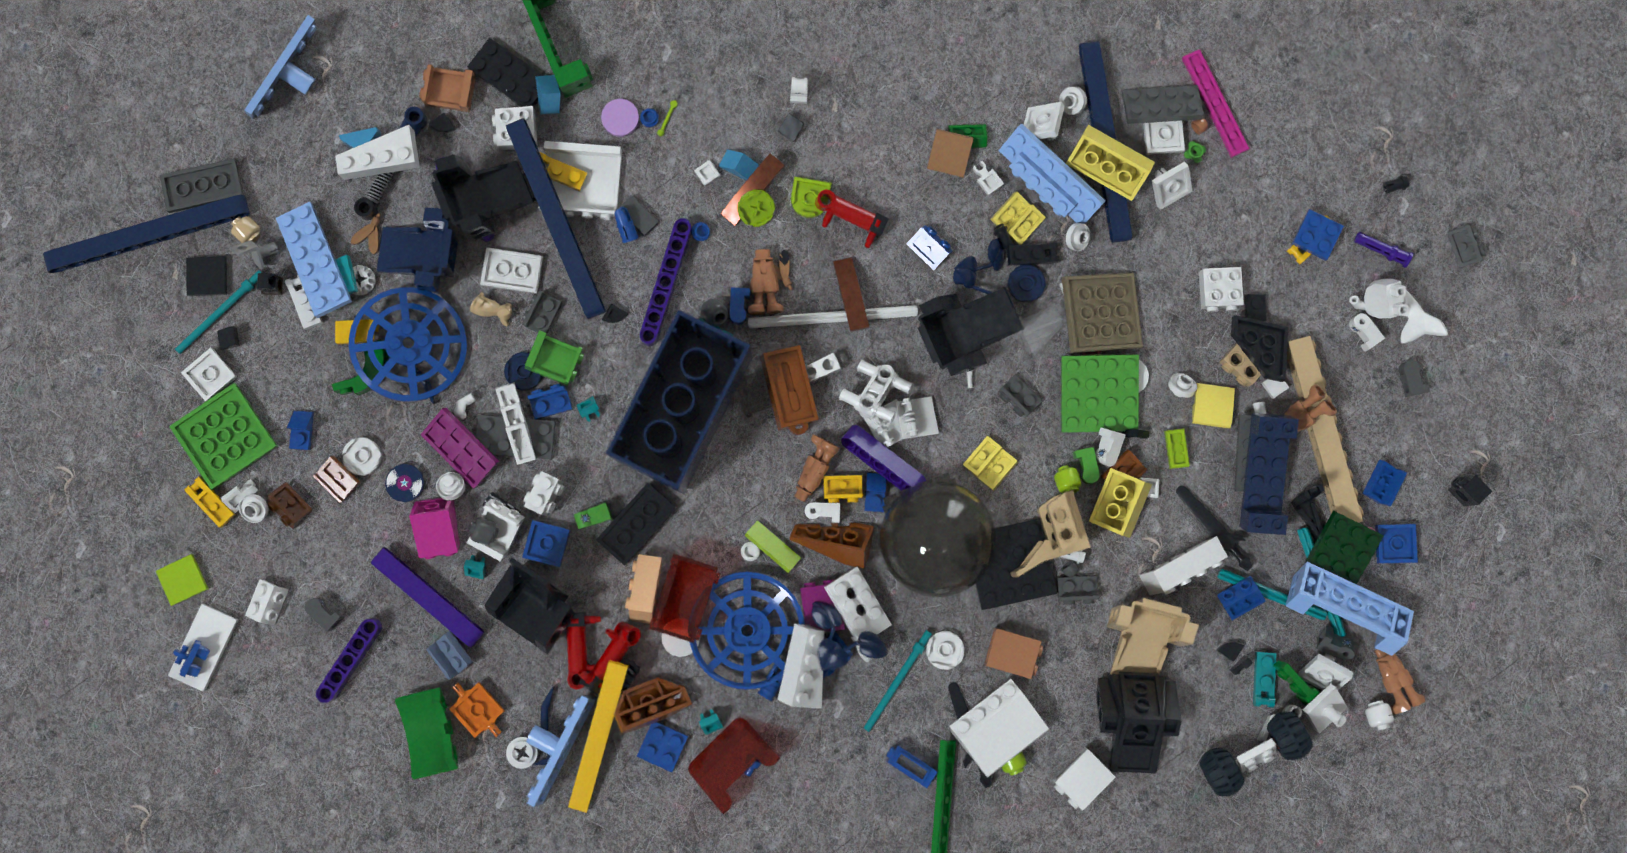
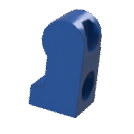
M731 287L730 319L736 325H741L746 321L747 315L744 306L745 298L750 299V288Z

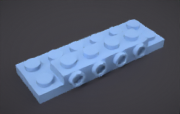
M1022 123L999 149V152L1011 162L1009 167L1012 169V174L1015 177H1021L1026 182V187L1030 190H1035L1039 194L1040 200L1044 203H1049L1053 207L1054 213L1058 216L1062 215L1065 218L1069 215L1076 223L1085 224L1106 201Z

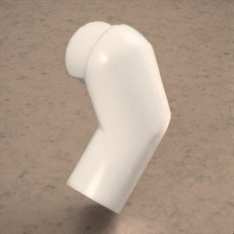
M1355 295L1350 297L1349 302L1355 309L1366 310L1365 301H1361Z
M472 393L456 402L453 413L458 420L462 421L467 417L466 407L476 401Z

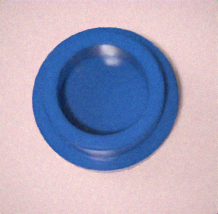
M648 108L642 111L640 121L645 127H654L659 121V115L654 109Z
M698 222L693 225L691 234L695 240L704 241L708 239L710 229L707 224Z

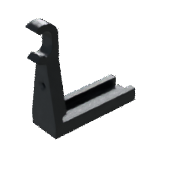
M1322 484L1308 489L1291 500L1294 509L1311 530L1315 540L1318 539L1323 529L1313 499L1325 492Z

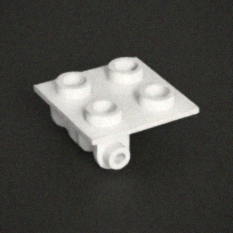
M932 397L911 400L910 398H905L903 401L895 402L902 439L939 434Z
M897 399L883 406L896 412L892 423L877 416L875 418H864L875 439L887 448L902 440L895 402H898Z

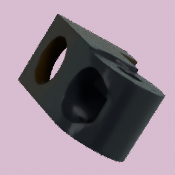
M258 273L257 290H261L263 295H282L283 278L272 273Z

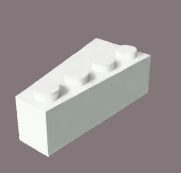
M410 125L335 156L338 175L344 180L420 168L415 132Z
M1217 536L1186 550L1187 553L1183 552L1172 557L1170 562L1167 561L1153 567L1155 569L1153 571L1140 574L1139 576L1149 595L1159 593L1167 595L1175 591V586L1178 584L1183 586L1192 581L1191 577L1195 575L1199 577L1207 573V568L1211 566L1215 568L1223 564L1222 560L1228 556Z
M794 625L778 696L779 701L791 707L822 709L823 670H821L819 663L818 647L820 642L824 640L823 630L811 625Z

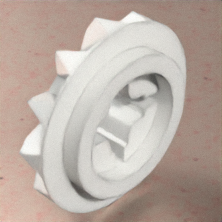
M356 265L353 267L355 279H358L359 274L362 278L367 279L361 281L360 285L356 282L358 292L353 294H368L375 286V275L367 266Z
M526 737L515 738L509 743L506 750L509 763L519 769L531 766L536 761L538 754L537 748L528 744ZM527 746L525 752L528 756H522L518 760L519 752L517 749Z

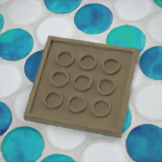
M1134 273L1062 277L1070 353L1143 348Z

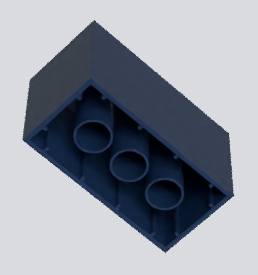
M678 310L605 454L615 461L685 494L753 358L751 345Z

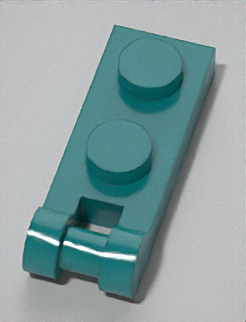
M1255 652L1254 706L1267 705V707H1275L1276 669L1273 665L1276 663L1277 653ZM1261 691L1267 692V697H1261Z

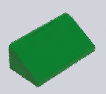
M986 125L948 126L949 132L973 137L971 148L987 147Z

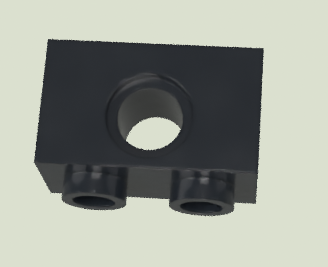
M1477 475L1458 476L1451 482L1452 486L1448 489L1463 506L1479 505L1493 492Z

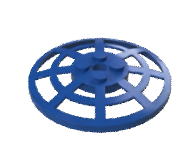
M414 287L390 289L370 299L356 315L349 334L351 362L361 380L379 395L402 402L425 400L444 391L460 373L467 352L465 328L454 308L438 295L427 290H418ZM399 293L400 304L388 307L380 314L370 309L380 299ZM407 293L423 294L433 298L438 303L432 310L419 304L408 303ZM444 307L455 319L460 335L448 334L445 324L438 316ZM409 309L419 310L427 315L421 322L410 320ZM401 310V321L392 325L384 319L388 314ZM365 314L373 320L368 330L367 343L355 344L356 329L362 316ZM433 319L440 327L443 336L431 337L426 327ZM379 324L387 330L385 341L373 342V335ZM411 338L414 341V346L411 348L404 347L403 340ZM450 343H461L460 358L456 368L451 373L443 366L448 357ZM432 344H444L443 353L439 361L430 355ZM374 350H386L390 359L384 366L377 360ZM368 351L371 362L379 371L372 381L362 370L357 360L356 352ZM426 361L433 367L427 373L416 376L415 365ZM396 363L407 366L408 377L398 376L389 371ZM437 372L447 379L435 389L418 394L417 382L429 379ZM385 376L396 382L409 383L410 395L392 393L378 385Z
M739 572L720 578L704 590L692 609L688 633L692 653L705 673L725 686L746 690L770 685L783 677L786 663L779 656L786 645L788 634H792L794 626H788L786 616L779 606L786 596L796 610L799 624L805 625L801 607L787 587L776 579L761 573ZM751 578L766 581L781 591L772 599L762 592L751 590ZM743 579L744 590L733 592L723 599L714 592L719 586L729 581ZM744 596L743 608L733 611L726 604L734 598ZM751 596L761 598L769 604L762 611L752 608ZM709 597L716 606L709 616L707 627H695L698 612L703 602ZM721 609L728 616L725 626L713 627L715 617ZM774 609L780 617L782 627H770L767 616ZM745 625H750L753 628V633L750 636H744L742 633V628ZM782 634L780 644L774 652L767 645L770 635ZM695 635H707L709 646L716 656L708 665L698 650ZM713 635L725 636L728 645L721 652L715 644ZM735 650L744 654V665L735 664L726 658ZM762 650L769 657L760 664L751 665L753 653ZM722 662L731 669L743 671V683L727 680L713 670ZM773 662L781 670L778 674L767 680L751 683V671L763 669Z

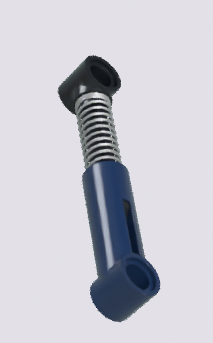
M410 107L405 111L404 120L399 129L410 125L415 132L416 139L420 130L426 126L427 117L418 107ZM420 115L418 121L412 122L413 116ZM394 172L377 174L374 181H372L373 184H370V190H367L368 193H365L364 197L355 202L354 210L362 219L372 220L373 217H376L378 212L377 203L380 200L379 196L382 197V191H385L384 188L388 185L387 182H390V176H393L392 173ZM369 205V211L362 213L363 207Z

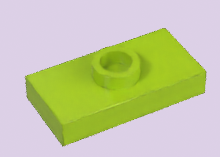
M1185 430L1164 431L1169 469L1190 467Z

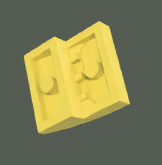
M1014 192L990 220L996 226L999 224L1007 226V232L1011 239L1017 244L1022 245L1046 217L1033 204L1030 205L1018 192Z
M1197 383L1195 402L1192 407V423L1230 429L1233 417L1235 388Z
M986 436L963 463V466L994 491L1016 466L1018 461L1003 450L998 443L989 436Z

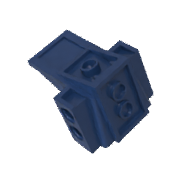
M425 208L423 223L427 231L417 227H383L377 272L415 276L414 285L418 290L438 293L440 277H454L459 240L454 231L450 229L449 222L444 218L441 208Z

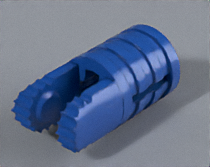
M621 206L615 210L614 214L622 242L627 243L638 239L639 236L627 208Z
M775 663L766 680L773 677L779 668ZM782 678L770 685L761 687L757 693L773 701L781 687Z

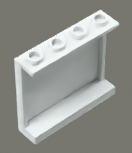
M544 141V149L547 156L587 172V177L580 191L551 180L566 216L574 217V215H581L582 218L586 219L599 216L603 220L616 218L614 213L618 208L622 162L621 147Z

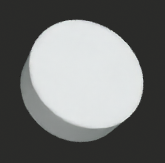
M747 542L741 548V555L747 561H754L759 557L760 549L754 543Z

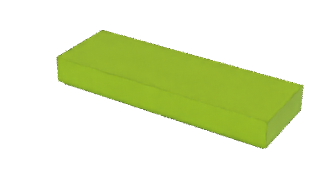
M758 520L744 535L787 573L801 559L799 555Z

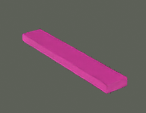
M1198 49L1183 56L1182 60L1194 85L1198 86L1199 95L1230 157L1233 158L1248 151L1250 148L1201 50Z

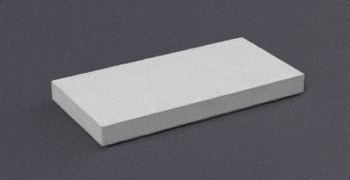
M201 604L181 649L183 645L189 646L186 652L189 654L195 640H199L201 645L210 649L206 660L198 657L194 658L192 663L202 666L197 677L187 674L185 677L179 675L185 659L182 660L180 665L174 661L168 676L198 690L206 691L239 619Z

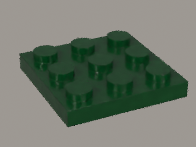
M1333 510L1306 562L1357 584L1384 535Z

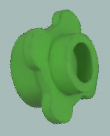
M1191 141L1188 143L1187 151L1184 152V157L1199 163L1206 148L1199 143Z

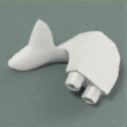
M1380 279L1373 281L1366 288L1364 301L1367 314L1379 319L1408 316L1409 319L1401 333V344L1409 343L1424 334L1448 335L1444 323L1440 319L1424 312L1419 303L1406 290V287L1402 285L1401 281Z

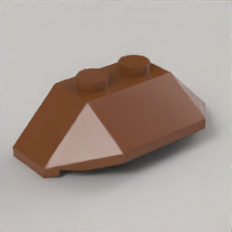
M655 678L622 691L614 717L621 733L631 732L666 719L691 706L692 702L685 686Z

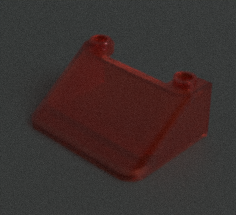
M739 717L734 719L691 761L688 771L714 805L725 814L732 805V799L726 790L757 759L765 766H773L781 759V755L745 718Z

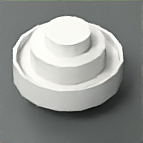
M1068 87L1061 93L1059 102L1062 101L1064 104L1065 113L1075 115L1085 109L1087 97L1081 88Z
M1074 223L1069 227L1066 233V244L1069 249L1082 251L1089 243L1090 230L1087 225Z
M1182 373L1173 374L1168 382L1170 390L1177 397H1192L1197 390L1196 382L1188 375Z
M448 472L439 477L436 482V490L441 498L454 500L459 498L465 491V482L460 474Z
M250 494L239 503V512L248 522L258 523L268 515V504L259 495Z

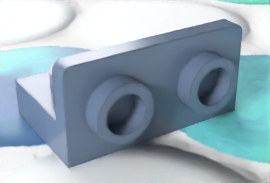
M451 631L445 633L437 642L426 649L448 680L461 673L473 662Z

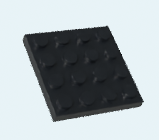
M1040 519L965 535L981 610L1057 594L1050 560L1043 561L1018 577H1011L1010 573L1022 564L1038 541L1045 540Z

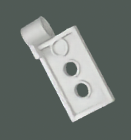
M854 567L824 587L851 632L853 642L859 641L858 636L861 632L869 631L877 635L892 625L858 567ZM848 588L853 589L855 592L852 599L847 597L846 592ZM858 605L864 607V614L862 616L856 612ZM856 646L859 655L865 662L872 660V658L861 654L859 646Z

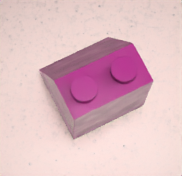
M434 498L415 501L409 517L419 558L432 559L439 555L452 556L458 553L460 541L454 500Z

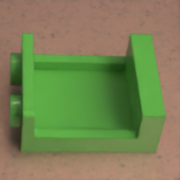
M539 330L526 361L525 369L568 386L569 381L573 382L576 377L577 371L574 370L576 364H581L584 354L581 353L582 347H574L549 337L545 332Z

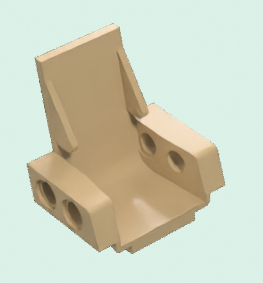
M1073 491L1054 496L1038 507L1037 512L1046 540L1036 543L1022 564L1010 572L1011 577H1018L1043 561L1090 548ZM1047 513L1051 523L1046 520ZM1053 532H1054L1056 541H1054V540L1052 539V533H1053Z
M1146 598L1131 602L1130 607L1125 605L1113 607L1107 627L1121 631L1110 674H1119V671L1158 673L1159 675L1168 653L1167 643L1181 647L1192 645L1199 625L1189 622L1190 616L1181 613L1182 608Z

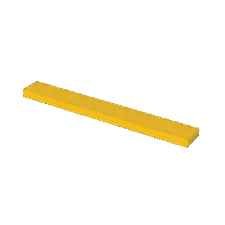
M612 660L608 662L568 808L585 813L588 811L612 727L614 712L629 665Z

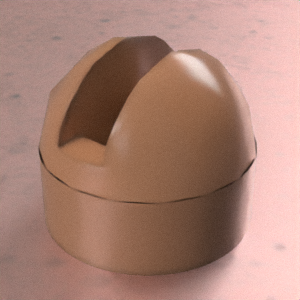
M1205 119L1194 120L1191 122V126L1194 132L1200 135L1205 132L1208 123Z

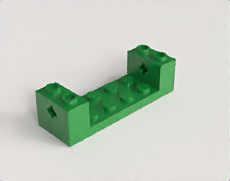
M522 0L564 98L591 88L592 84L590 81L594 79L587 63L583 65L582 60L579 59L563 66L539 11L555 4L556 0Z

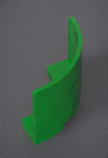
M441 688L396 698L395 704L403 722L409 748L412 779L415 780L458 769L457 747L453 745L451 735L454 734L451 719L447 720V704Z

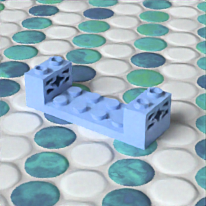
M1306 562L1293 575L1286 607L1304 614L1314 604L1375 632L1377 637L1374 648L1391 656L1408 643L1414 614L1413 610L1309 562Z

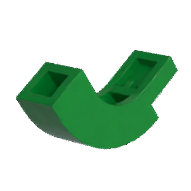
M374 350L377 360L384 366L388 361L386 350ZM363 351L365 364L362 370L372 381L379 371L371 362L368 351ZM359 375L352 379L332 384L333 391L340 393V395L350 394L353 390L354 394L360 396L372 390L361 380Z

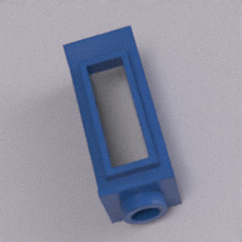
M896 745L895 748L892 746L886 754V757H888L887 763L925 788H928L937 774V770L899 745Z

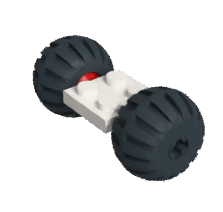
M1293 712L1276 714L1267 724V731L1271 739L1239 755L1237 760H1234L1226 748L1208 750L1201 757L1199 765L1216 795L1230 796L1236 794L1244 785L1242 773L1255 770L1258 767L1257 765L1263 761L1268 763L1275 759V755H1277L1276 748L1286 760L1295 761L1304 758L1311 751L1313 742L1299 717Z

